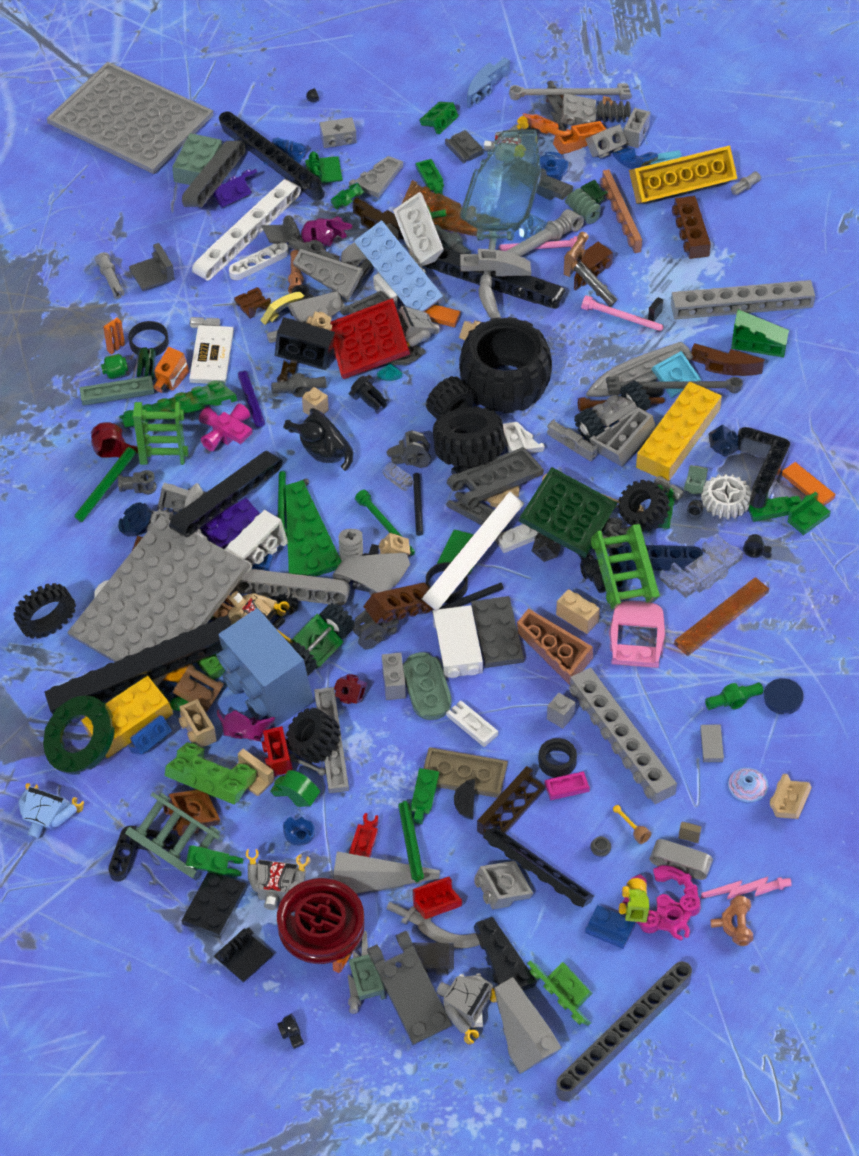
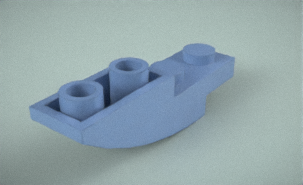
M504 58L495 65L488 63L476 74L467 93L468 108L492 93V85H495L500 79L510 73V60Z

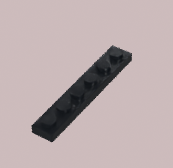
M494 826L485 831L483 838L488 841L489 845L503 851L506 857L516 860L523 869L533 872L540 881L550 884L556 892L570 898L571 902L576 906L583 908L593 900L594 895Z

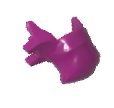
M338 216L333 219L318 218L316 220H309L302 228L301 237L305 243L317 240L323 244V247L331 246L332 241L337 235L341 238H346L347 235L344 230H350L352 225L343 222V219Z

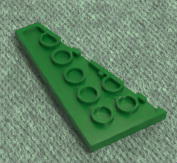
M215 380L209 382L204 387L197 386L189 392H180L172 398H162L155 404H145L142 406L146 412H175L176 402H180V410H184L185 414L202 410L208 404L219 406L225 400L231 399V402L238 400L233 391L221 381ZM134 410L125 411L123 415L119 416L120 423L124 427L134 426Z
M301 480L285 485L289 574L317 577L335 571L341 563V559L304 481Z

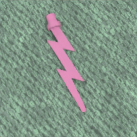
M768 877L742 886L741 880L701 893V898L729 893L728 900L756 890V897L776 889L784 890V887H790L791 879L779 877L777 880L767 883Z

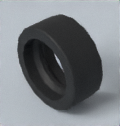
M552 738L541 745L538 762L540 769L546 775L557 778L569 775L575 769L577 753L574 745L568 740ZM552 751H562L569 756V761L563 765H554L546 760V755Z

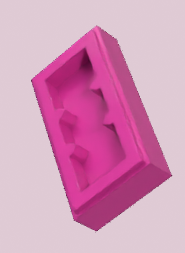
M584 771L545 780L550 801L586 793L590 790Z

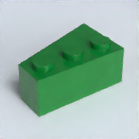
M737 309L731 349L784 358L789 330Z

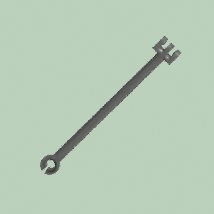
M619 376L607 377L608 394L620 395V388L629 382H620ZM731 377L726 379V381H690L704 388H726L731 393H738L743 385L742 380L738 377ZM689 381L639 382L643 389H684Z

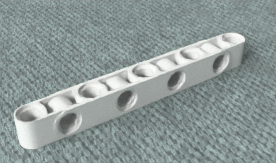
M284 179L196 260L192 267V272L207 281L212 279L263 231L262 225H270L299 197L301 187Z

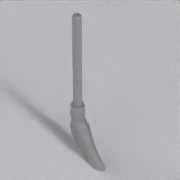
M497 227L492 228L488 249L495 250L499 231ZM484 271L478 289L480 300L491 319L501 318L494 293L491 289V271Z

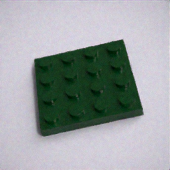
M551 467L518 521L585 558L592 547L591 537L597 531H602L616 508L617 502Z

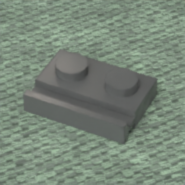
M466 130L451 136L450 139H445V145L463 164L466 160L470 161L484 154V149Z

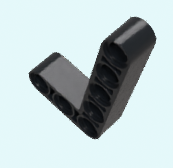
M742 427L738 431V450L765 458L752 486L750 496L751 506L763 508L766 506L787 461L790 442L779 436L749 427Z

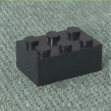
M283 317L277 331L274 356L326 370L332 356L335 332Z

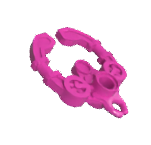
M665 865L654 868L653 873L657 882H665L670 879L676 880L679 885L684 884L685 889L683 891L685 895L681 897L680 903L675 902L666 894L659 895L657 897V911L649 910L646 923H636L640 925L643 932L655 933L658 930L670 932L674 938L681 941L683 937L677 933L683 929L685 930L684 937L688 938L690 929L687 923L692 916H696L701 910V902L697 892L698 887L695 884L693 885L690 874H686L677 868ZM641 874L631 878H640L647 885L646 879ZM624 897L622 903H625L627 907L629 899Z

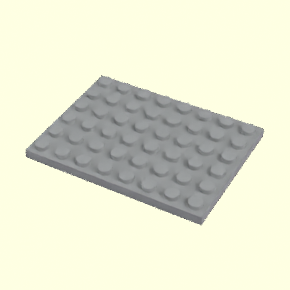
M107 62L47 117V123L154 174L184 145L190 133L195 134L214 115L213 110Z
M160 515L67 633L70 637L111 661H119L125 656L142 651L144 648L155 646L164 640L172 639L183 632H189L200 625L207 624L249 570L250 565L248 562L195 533L187 538L169 528L171 520ZM167 674L151 681L158 687Z

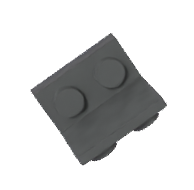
M160 243L153 245L152 258L129 266V270L142 291L175 280L173 264Z

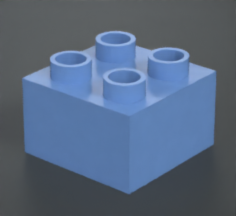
M258 608L218 634L222 651L216 655L220 664L226 670V673L223 674V679L235 695L243 690L249 697L245 704L256 720H261L264 717L267 719L275 717L273 726L276 728L314 702L304 660Z

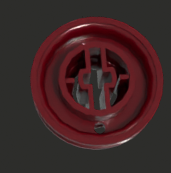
M316 878L301 882L291 888L279 904L277 910L278 935L285 949L299 960L312 964L336 962L352 953L363 937L365 923L362 902L349 886L333 879Z

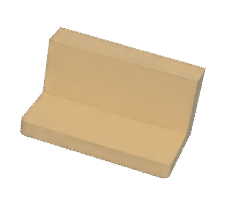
M245 749L238 753L239 763L257 770L256 781L247 789L256 796H260L274 782L273 770Z

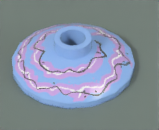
M740 768L734 771L728 780V788L732 796L746 803L761 800L767 794L769 787L764 774L753 768Z

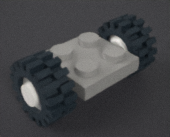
M632 380L621 387V396H610L604 403L595 405L591 410L586 408L574 416L575 425L578 427L577 430L581 432V436H584L586 441L591 443L590 438L595 435L596 437L605 431V428L602 426H609L638 407L644 411L650 409L651 400L648 399L650 397L638 381Z

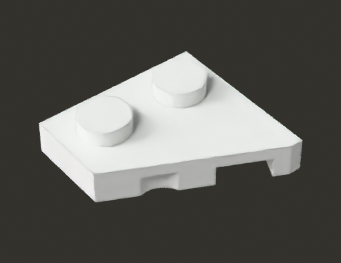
M518 422L503 424L504 442L508 452L524 447L529 453L544 451V444H538L534 441L533 435L524 430Z

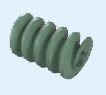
M578 188L566 197L565 203L574 212L581 215L587 224H593L598 220L601 206L596 204V201L592 200L583 189Z

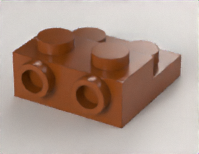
M200 790L168 794L170 804L202 825L209 827L219 824L220 818L207 793ZM165 805L163 806L164 813L171 816L174 811ZM180 816L172 830H177L178 835L182 836L191 822ZM197 827L193 834L198 833L200 828Z

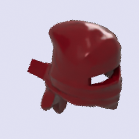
M102 422L93 427L91 443L94 452L99 457L120 458L128 447L135 450L136 454H139L137 446L125 442L122 437V429L118 425L111 422Z

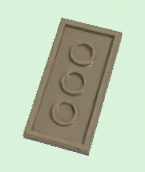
M429 747L423 769L439 771L437 784L439 788L456 790L466 780L475 779V794L498 798L501 795L508 761Z

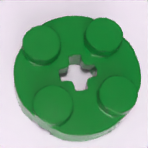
M358 182L351 184L346 190L343 189L331 199L330 202L335 209L349 205L352 202L351 198L354 196L358 197L364 192Z

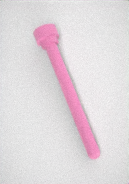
M577 236L570 238V240L548 241L535 249L572 248L577 241ZM519 243L501 244L498 246V250L507 251Z
M585 295L581 309L587 311L595 309L658 331L663 330L662 324L597 303L596 300H593V297Z

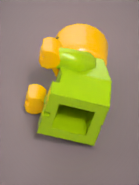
M633 878L627 882L626 886L622 887V896L628 897L629 902L627 907L625 903L619 904V913H626L625 921L646 923L649 912L647 885L644 880Z

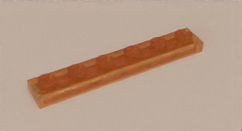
M756 577L675 639L674 645L689 656L768 594L769 588Z

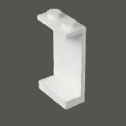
M471 605L439 609L437 611L433 610V625L437 632L445 678L483 673V660Z

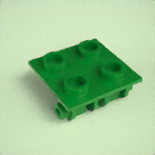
M315 151L310 152L309 159L305 160L308 171L318 177L322 183L343 181L339 156L319 158Z

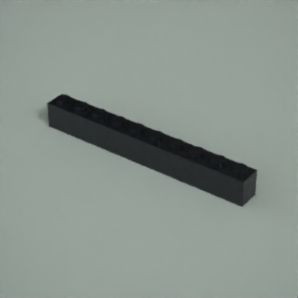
M228 615L219 617L213 622L200 625L189 632H183L172 639L162 641L160 644L144 648L136 654L125 656L114 663H108L100 669L89 671L78 678H72L59 686H53L49 690L44 691L49 709L54 714L55 710L63 703L77 696H91L103 701L124 692L146 676L153 680L222 651L218 634L233 624Z

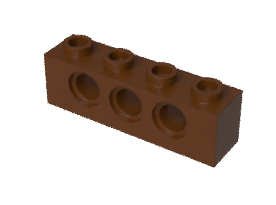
M696 197L675 198L672 214L676 216V227L680 228L679 235L680 239L684 241V252H687L689 259L709 257L711 243Z
M424 582L373 593L363 606L376 624L388 623L396 619L401 620L409 616L414 617L422 613L427 614L433 609L422 600L429 590Z

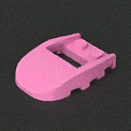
M623 601L614 609L609 628L610 651H612L611 664L659 668V658L662 655L666 637L663 610L659 605L644 601ZM618 625L657 628L656 647L617 644Z

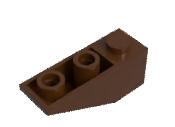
M596 242L586 249L581 261L597 277L599 273L612 265L613 252L600 242ZM577 272L574 277L575 291L581 286L586 285V282Z

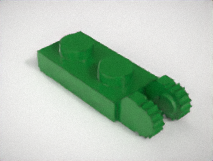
M190 845L186 867L215 874L239 877L242 872L237 869L227 868L228 862L243 864L244 859L237 856H229L227 853Z

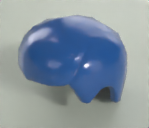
M290 816L283 823V833L290 844L296 846L306 845L315 837V826L311 821L304 819V817L294 820Z

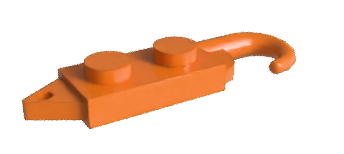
M523 113V116L528 120L529 127L539 129L541 133H550L560 137H566L572 133L569 129H566V131L558 130V123L540 115Z

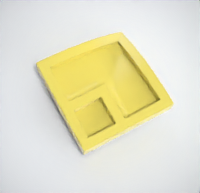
M294 292L277 299L269 305L260 321L264 325L269 321L273 323L280 316L278 313L288 306L287 303L296 302L302 299L304 295L301 292Z

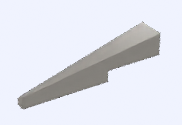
M337 852L333 880L344 883L357 894L403 887V885L411 883L420 884L423 881L434 879L437 881L439 880L440 870L422 867L424 878L419 882H415L411 879L408 864Z

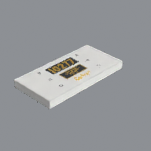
M198 325L189 378L190 383L208 384L211 381L217 380L226 384L234 333L233 327Z

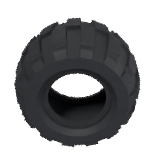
M514 317L492 318L475 326L473 332H470L465 339L459 357L460 378L475 393L474 402L477 405H482L490 411L512 413V411L517 410L522 411L529 408L531 403H536L548 386L552 372L550 348L542 332L539 329H535L533 324ZM500 365H510L518 369L503 371L493 368Z

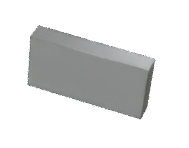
M701 725L703 762H723L721 725Z

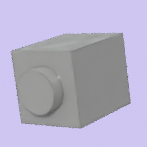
M558 693L547 706V720L562 729L574 717L575 702L561 693Z

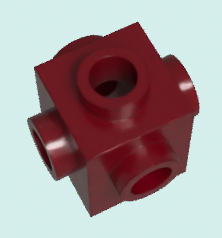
M347 674L336 681L334 690H336L335 697L340 698L341 702L347 704L360 703L363 701L368 683L359 680V677L356 675Z

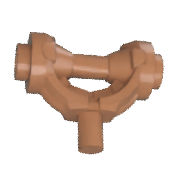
M745 896L734 897L730 901V906L722 913V918L710 920L711 928L723 927L724 932L732 937L734 943L739 946L749 945L753 941V933L746 926L745 916L751 909L750 899ZM735 915L737 916V928L732 925V918Z

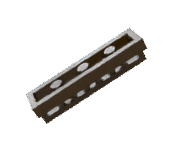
M526 766L477 820V832L484 835L485 831L491 827L500 826V830L506 834L545 791L546 786L533 778V770ZM529 784L538 789L535 793H526V788ZM517 799L525 800V804L520 807H514L513 802ZM512 812L513 817L511 820L502 821L501 816L503 813Z

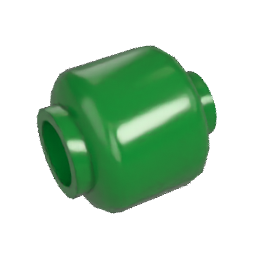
M121 354L106 356L104 364H101L103 375L107 374L109 379L124 377L126 371H128L126 358L122 357Z

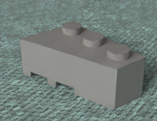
M638 407L620 418L619 422L612 427H606L605 431L598 436H592L590 438L591 444L598 446L599 454L622 467L656 428L653 416Z

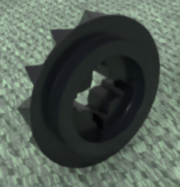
M286 592L278 596H272L271 599L277 601V604L281 602L289 604V609L281 608L286 611L284 616L291 615L298 609V598H291L293 594H290L288 598V595H285ZM274 609V612H275L274 615L280 616V615H278L277 610Z

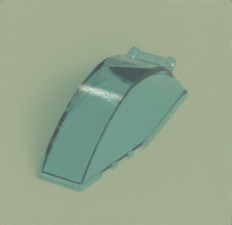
M503 130L495 141L493 150L490 149L487 152L488 157L486 160L482 159L480 162L481 167L474 170L460 212V218L478 229V241L492 238L513 240L514 233L529 218L541 177L536 130Z

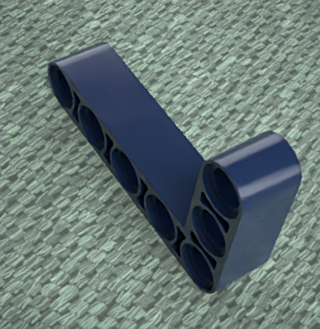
M622 544L619 548H610L609 556L630 553L632 551L629 544ZM646 545L652 570L698 571L701 568L703 551L699 547ZM633 560L610 564L613 574L637 569ZM627 580L615 582L618 592L626 591Z

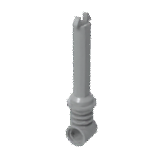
M567 209L555 221H548L544 230L505 252L521 257L549 240L559 241L562 235L570 231L576 232L580 230L583 226L584 218L574 211Z

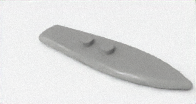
M682 342L640 355L604 373L592 384L586 395L588 397L611 396L608 394L607 377L619 376L620 382H631L632 380H636V382H650L657 379L651 370L653 366L682 351L688 361L693 358L690 349Z

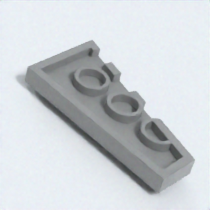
M303 249L299 250L293 261L294 267L329 289L338 291L339 295L347 300L350 299L363 274V269Z

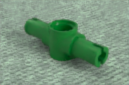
M760 682L746 687L738 686L737 683H731L725 686L719 695L706 698V708L708 710L721 706H730L734 710L741 708L748 698L762 695L763 686Z

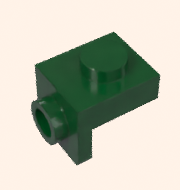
M595 179L580 187L592 200L596 201V204L606 200L605 196L608 194V191H602Z

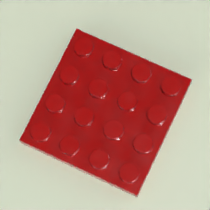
M393 298L330 322L332 324L331 331L335 332L333 348L343 379L410 355Z

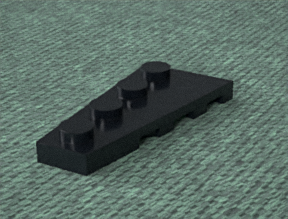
M491 917L476 922L474 930L481 948L485 950L487 955L485 959L492 968L494 982L500 985L513 977L522 990L535 987L536 979L530 973V970L495 919Z

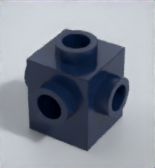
M724 425L708 433L710 448L724 457L739 448L736 432L731 431Z

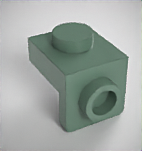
M690 465L684 490L691 494H702L708 469Z

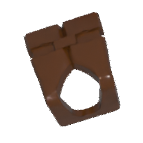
M258 287L249 290L247 294L243 293L234 297L237 306H240V309L250 319L255 317L257 308L266 311L271 304V299H265Z

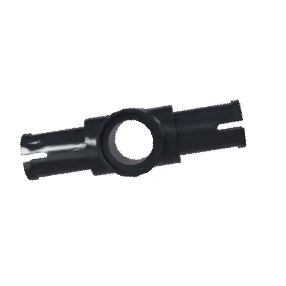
M588 552L585 558L578 554L581 559L580 569L584 579L589 578L599 593L605 592L606 589L597 558L595 559L590 552Z

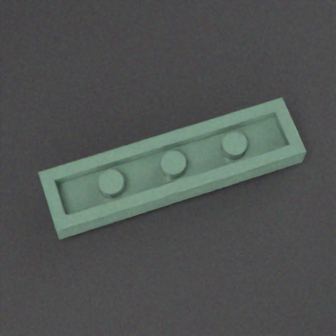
M151 376L79 387L82 406L154 394Z

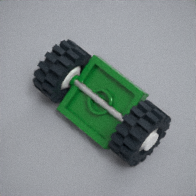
M328 604L320 614L314 615L291 639L293 643H290V645L304 660L307 676L315 668H319L343 643L341 639H344L353 630L355 623L352 620L353 617L348 615V611H344L343 607H339L338 604Z

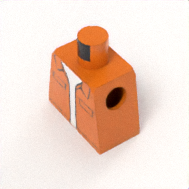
M171 347L167 348L154 370L157 382L153 387L156 391L162 393L165 388L175 390L189 374L184 353Z

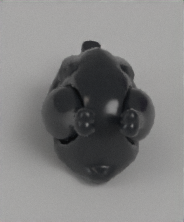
M311 408L309 410L310 415L302 424L285 420L283 428L290 433L300 434V441L303 447L316 461L335 463L344 457L345 461L341 468L346 471L353 462V449L320 410Z

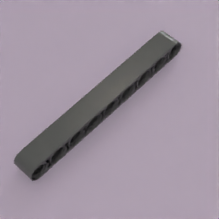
M681 961L674 964L558 1077L556 1095L561 1101L572 1100L689 986L692 968L687 962ZM664 987H669L672 990H665ZM655 1001L657 1002V1004H651L649 1002ZM635 1015H641L643 1018H637ZM621 1029H627L629 1032H622ZM606 1043H613L614 1046H607ZM598 1057L600 1060L594 1061L591 1058ZM582 1071V1072H584L585 1074H584V1075H578L576 1072ZM562 1086H569L570 1089L565 1090V1089H563V1088H561V1087H562Z

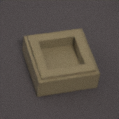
M681 822L678 838L699 843L702 827Z

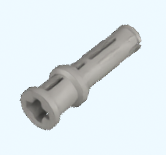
M106 252L100 253L95 258L96 264L100 266V273L106 277L114 298H122L121 295L124 296L125 293L115 274V266L110 261V255Z

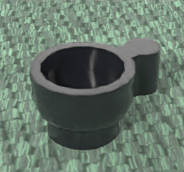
M757 534L750 535L744 543L743 551L749 557L758 558L764 556L765 558H770L772 555V547L764 545L762 537Z
M292 1013L277 1023L282 1038L286 1039L289 1037L294 1049L304 1045L301 1032Z

